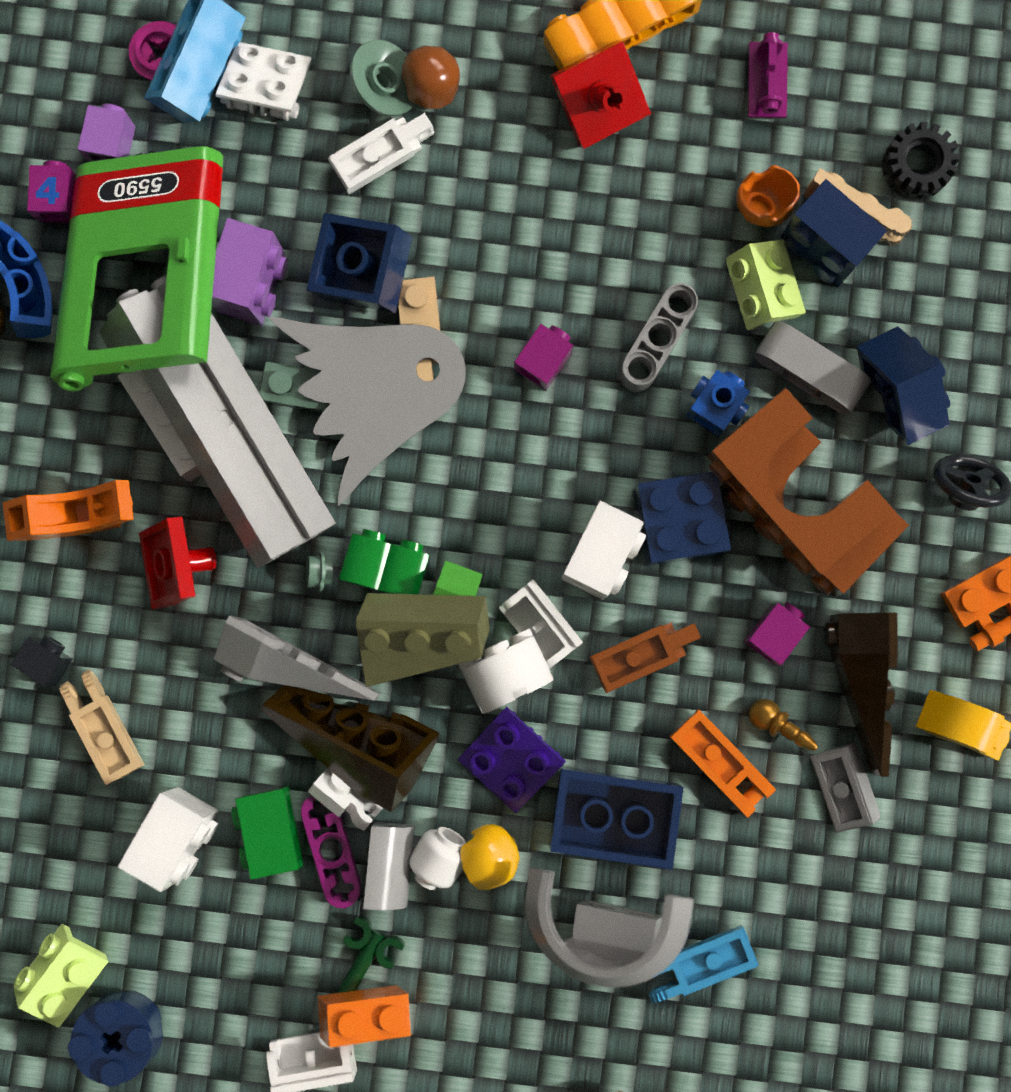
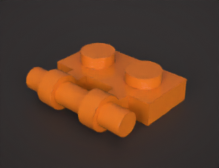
M1011 555L940 593L959 628H964L975 622L980 632L970 637L969 643L976 652L987 646L994 648L1003 643L1004 637L1011 633ZM1005 605L1010 616L994 623L989 614Z

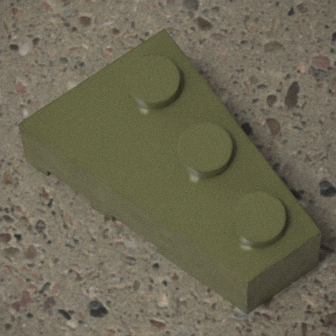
M367 593L355 620L366 687L480 659L490 630L486 596Z

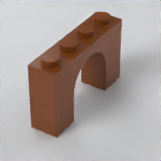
M785 388L718 445L707 457L712 462L709 465L712 473L724 484L729 481L737 490L738 494L735 497L739 504L750 514L756 512L765 522L762 528L767 536L777 545L782 542L792 553L789 559L796 569L806 576L809 573L814 578L827 571L895 510L868 480L855 487L828 512L818 516L795 514L778 502L769 483L771 460L781 445L813 419L789 390Z
M805 426L778 448L769 466L771 490L783 507L784 488L788 478L821 443ZM727 481L721 487L727 493L724 498L735 510L742 513L745 509L735 497L738 492ZM894 511L820 576L812 577L810 579L811 582L826 595L830 593L834 596L844 594L899 537L909 524ZM756 512L748 513L756 520L753 523L754 528L766 539L771 540L762 528L765 522ZM781 542L780 544L784 547L781 552L791 562L789 557L792 553Z

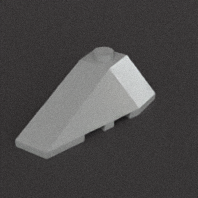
M229 615L225 622L213 660L223 664L220 670L222 673L237 681L242 682L245 676L253 680L373 701L378 700L381 695L379 691L366 687V684L244 618Z

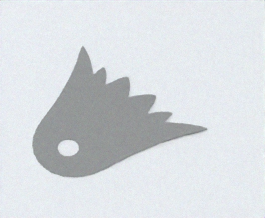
M270 317L273 323L284 333L310 349L309 352L295 356V359L305 366L321 370L320 373L301 385L298 391L307 398L330 403L315 424L313 430L315 435L344 434L332 455V461L349 457L339 488L338 506L347 499L358 484L381 461L416 433L445 414L454 405L462 392L466 375L463 355L459 347L449 336L435 328L414 324L371 327L329 326ZM432 358L437 361L440 372L436 379L433 381H423L418 377L416 367L420 360Z

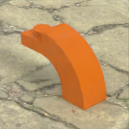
M114 480L74 492L24 495L2 502L7 541L41 540L89 534L121 527V523L134 520L129 480Z

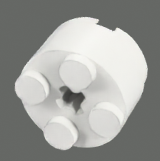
M530 628L508 638L511 646L507 640L501 641L483 650L482 655L484 659L480 658L458 664L483 714L504 706L526 693L529 694L554 680Z

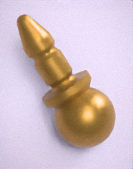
M759 699L751 705L749 720L757 729L769 730L770 735L773 737L781 733L782 736L790 741H794L797 746L815 751L818 748L817 743L807 732L801 731L798 726L790 721L787 722L789 713L780 712L778 705L774 701Z

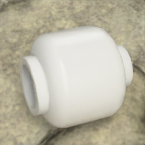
M440 827L438 830L431 829L425 832L410 856L409 864L412 871L416 874L415 880L429 890H434L436 887L450 888L454 885L463 871L460 852L462 845L466 843L464 838L454 830L446 827Z

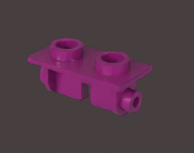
M769 32L763 35L762 41L749 42L748 117L787 118L788 42L780 40L778 33Z

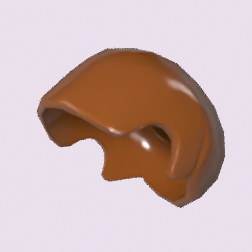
M423 45L410 51L405 57L402 64L401 79L406 84L407 97L411 102L426 109H440L452 103L459 87L460 70L456 59L443 47Z

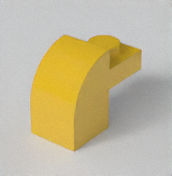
M929 690L916 727L938 738L965 746L985 757L999 761L1002 751L1009 741L1011 723L1004 720V716L989 709L947 694Z

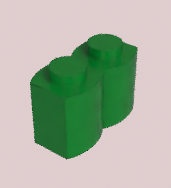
M363 529L362 535L352 533L339 578L341 581L387 594H420L430 558L429 554L423 553L424 545L401 539L400 546L384 542L385 534L368 529Z

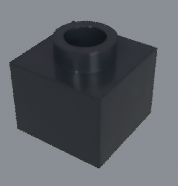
M44 635L42 639L28 637L10 665L43 686H56L73 658L63 653L66 647L62 643Z

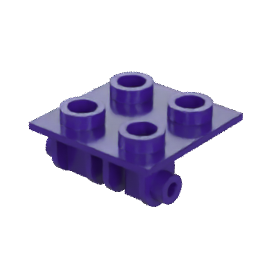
M506 706L457 760L516 814L566 761L560 756L558 751H554L542 739L543 737L538 736L532 727H528L515 715L514 711H511Z

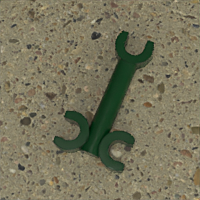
M356 916L353 923L363 929L364 936L356 939L346 934L343 942L350 948H361L336 993L356 991L375 956L382 967L392 969L395 961L385 955L384 949L387 946H395L397 949L403 950L405 942L398 936L391 935L386 937L381 932L372 929V925L367 918Z

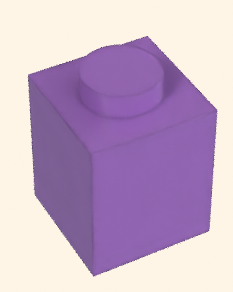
M102 104L101 108L88 105L78 151L87 162L128 157L136 126L125 110L119 106Z

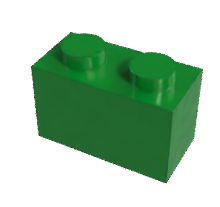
M289 786L236 798V806L232 807V820L235 830H241L244 846L239 848L240 862L244 871L249 870L250 879L299 870L304 865Z

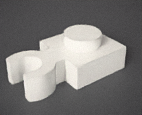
M328 768L308 791L336 816L340 817L344 811H347L353 824L364 831L373 821L364 811L376 817L382 810L381 806L353 791Z

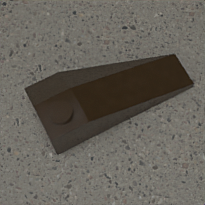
M897 612L830 615V622H826L824 628L825 645L830 646V655L870 773L880 777H889L892 727L890 721L885 719V711L890 710L891 704H894L895 690L891 688L888 670L890 668H897Z
M283 685L263 703L261 710L353 791L390 812L412 790L440 734L403 714L392 712V716L388 717L369 712V705L357 703L356 707L353 708L334 703L330 695Z

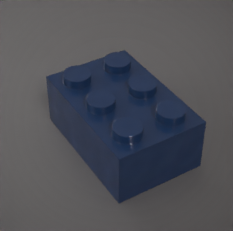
M561 767L549 843L550 852L673 870L684 787L678 783Z

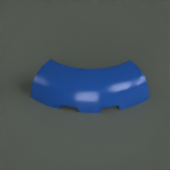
M0 220V279L9 291L11 306L10 323L17 337L42 338L51 334L53 303L46 273L37 254L19 232L17 233Z

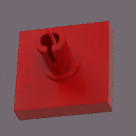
M617 40L549 75L578 145L582 149L651 114L624 42L621 40Z
M183 517L166 518L139 532L151 610L167 608L196 597L192 573L210 571L216 568L217 560L214 549L212 547L188 549Z

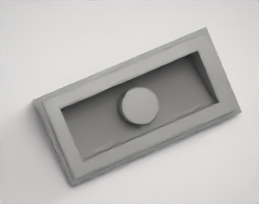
M855 742L810 756L836 833L873 825L881 818Z

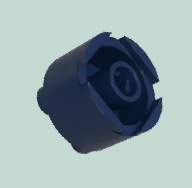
M136 991L110 993L92 1004L75 1022L68 1044L69 1055L74 1060L78 1069L90 1080L108 1087L118 1086L137 1076L156 1056L163 1042L162 1017L158 1007L150 998ZM115 1031L122 1035L119 1042L114 1038Z

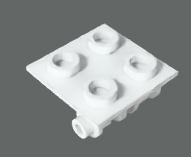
M239 42L233 51L216 91V97L220 98L221 103L227 104L228 109L235 108L255 114L258 106H260L262 116H267L270 108V116L282 118L285 121H289L290 118L296 119L299 113V103H296L312 57Z

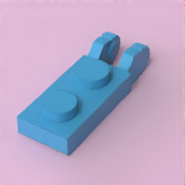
M742 925L682 948L676 959L660 973L662 974L673 969L677 981L657 986L648 994L651 1003L661 1002L683 994V996L759 966L744 927Z

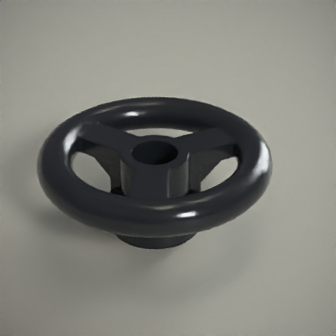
M956 454L941 458L934 466L933 476L935 482L948 495L949 501L960 509L973 511L979 507H997L1006 503L1011 497V482L1009 478L998 467L983 459ZM954 466H965V467H970V468H973V469H976V470H979V471H977V472L965 471V472H964V471L955 469V468H953V467H954ZM994 480L998 484L1000 491L995 495L989 496L984 488V484Z

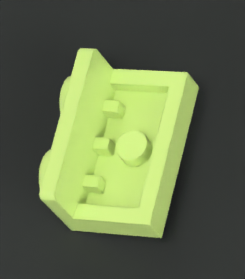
M784 240L750 243L726 258L729 275L747 330L756 329L768 322L794 319L806 313Z
M61 924L54 934H49L43 940L39 948V954L31 965L24 967L17 975L14 982V994L18 1008L59 1028L108 963L106 954L74 938L70 928Z

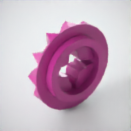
M154 21L145 24L133 35L129 44V58L140 76L152 81L162 58L159 57L154 61L156 56L150 45L152 44L155 48L158 47L160 49L168 46L176 25L166 21Z

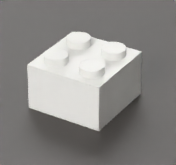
M599 501L561 579L602 600L608 597L609 593L616 595L620 591L629 572L622 568L626 559L633 560L645 540L646 535L640 532L644 522Z
M179 787L160 793L118 868L160 892L173 884L178 886L182 879L187 880L197 865L199 859L194 856L197 849L203 843L207 844L214 835L219 825L214 819L219 810Z

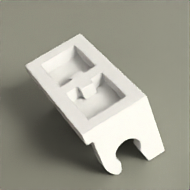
M534 579L499 607L518 633L530 628L549 669L583 643Z
M320 1032L281 1038L269 1042L270 1051L267 1052V1065L271 1092H298L353 1082L357 1073L353 1044L329 1048L320 1038Z

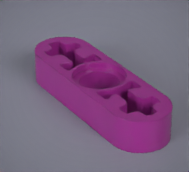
M311 795L302 805L301 816L326 900L332 906L347 908L353 905L359 898L362 891V883L342 814L340 817L336 816L332 811L326 814L327 826L329 827L335 823L338 831H327L316 837L314 830H320L323 827L318 816L312 817L310 814V810L316 807L315 800H317ZM328 838L337 839L342 844V856L336 861H329L321 854V844ZM345 862L348 863L349 869L341 871L343 881L347 884L352 883L354 887L349 891L348 899H343L341 893L334 894L333 888L338 884L336 872L328 876L326 869H335Z

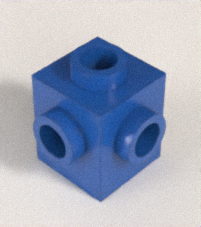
M716 370L711 379L703 375L690 395L697 400L686 416L719 437L730 422L737 425L749 408V405L744 400L750 391L743 387L745 382L729 371H725L723 374ZM716 398L721 399L723 403H720Z

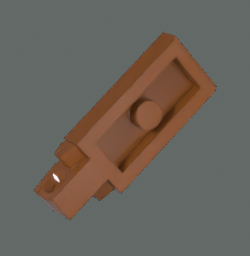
M672 623L664 626L659 625L596 653L589 658L605 693H608L678 662L679 658L686 655L682 646L700 639L701 636L695 623L675 631Z

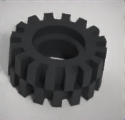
M920 122L917 128L914 123L908 125L904 131L901 130L886 149L887 152L882 159V163H886L882 168L883 176L889 174L890 177L886 183L889 187L896 184L898 188L895 193L899 196L904 191L908 192L906 199L911 200L919 195L920 200L927 199L930 194L934 196L945 187L957 171L958 166L955 165L960 160V153L954 154L958 147L956 140L949 143L947 140L951 134L947 130L943 135L939 134L938 131L941 126L935 123L931 129H927L928 122ZM916 148L926 150L934 159L933 170L928 174L915 173L907 165V153Z

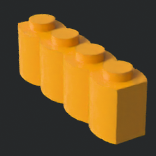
M588 0L582 5L579 13L568 17L566 14H563L551 20L544 31L543 43L558 70H561L617 40L624 42L626 50L653 38L664 29L673 27L696 14L700 9L702 0Z

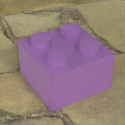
M227 218L215 257L212 306L218 313L259 326L263 325L265 316H271L276 303V295L273 294L276 282L284 278L288 266V258L285 257V252L273 231Z

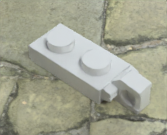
M425 113L408 123L404 118L397 121L393 118L332 154L328 160L348 194H351L415 156V153L422 149L420 143L434 134L433 126Z

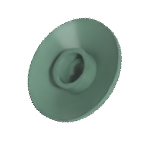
M384 40L368 41L355 51L351 59L350 76L357 95L366 106L378 114L395 117L408 112L415 103L408 99L406 84L401 79L402 64L407 54L396 45Z

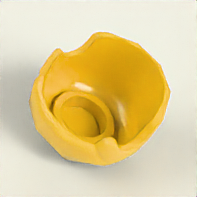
M495 824L483 825L471 831L474 837L462 845L460 852L462 867L469 882L478 890H490L507 884L515 876L520 860L515 839L503 827Z

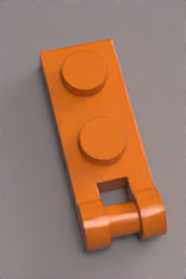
M699 709L669 736L745 817L748 818L756 811L754 806L764 796L768 799L776 791L772 784ZM747 777L753 785L742 795L736 787Z

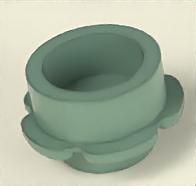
M320 553L319 556H307L305 570L306 587L317 588L318 592H321L324 584H331L333 573L332 561H325L324 553Z

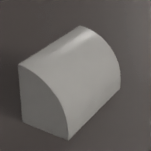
M375 822L371 826L363 909L398 910L407 907L411 874L409 861L413 852L415 825Z

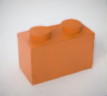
M397 985L318 996L320 1038L329 1048L411 1036L408 993Z

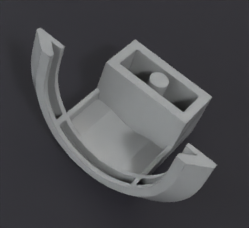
M530 867L525 904L531 933L545 956L556 967L571 977L595 986H632L660 974L681 952L689 933L694 899L672 894L665 895L662 915L586 900L578 903L576 906L572 937L562 941L555 928L551 913V894L555 871Z

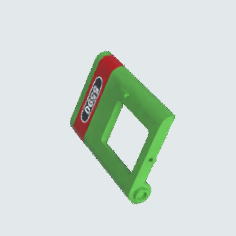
M197 146L86 162L77 167L51 368V378L58 383L59 387L68 391H79L83 387L92 384L94 375L207 363L223 175V155L219 151L206 146ZM169 249L161 338L157 342L149 344L88 350L98 261L102 257Z

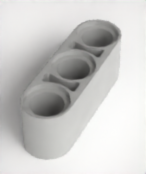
M677 283L665 291L627 354L620 371V380L629 391L643 392L652 385L690 322L698 305V296L691 286ZM673 298L683 299L688 306V311L684 313L674 312L670 308L668 301ZM652 331H662L667 335L669 343L664 346H656L650 342L648 334ZM634 363L643 364L648 369L649 376L643 380L634 379L630 375L628 367Z
M781 321L773 323L754 353L755 359L766 368L831 409L844 415L852 413L871 383L870 377L862 370Z

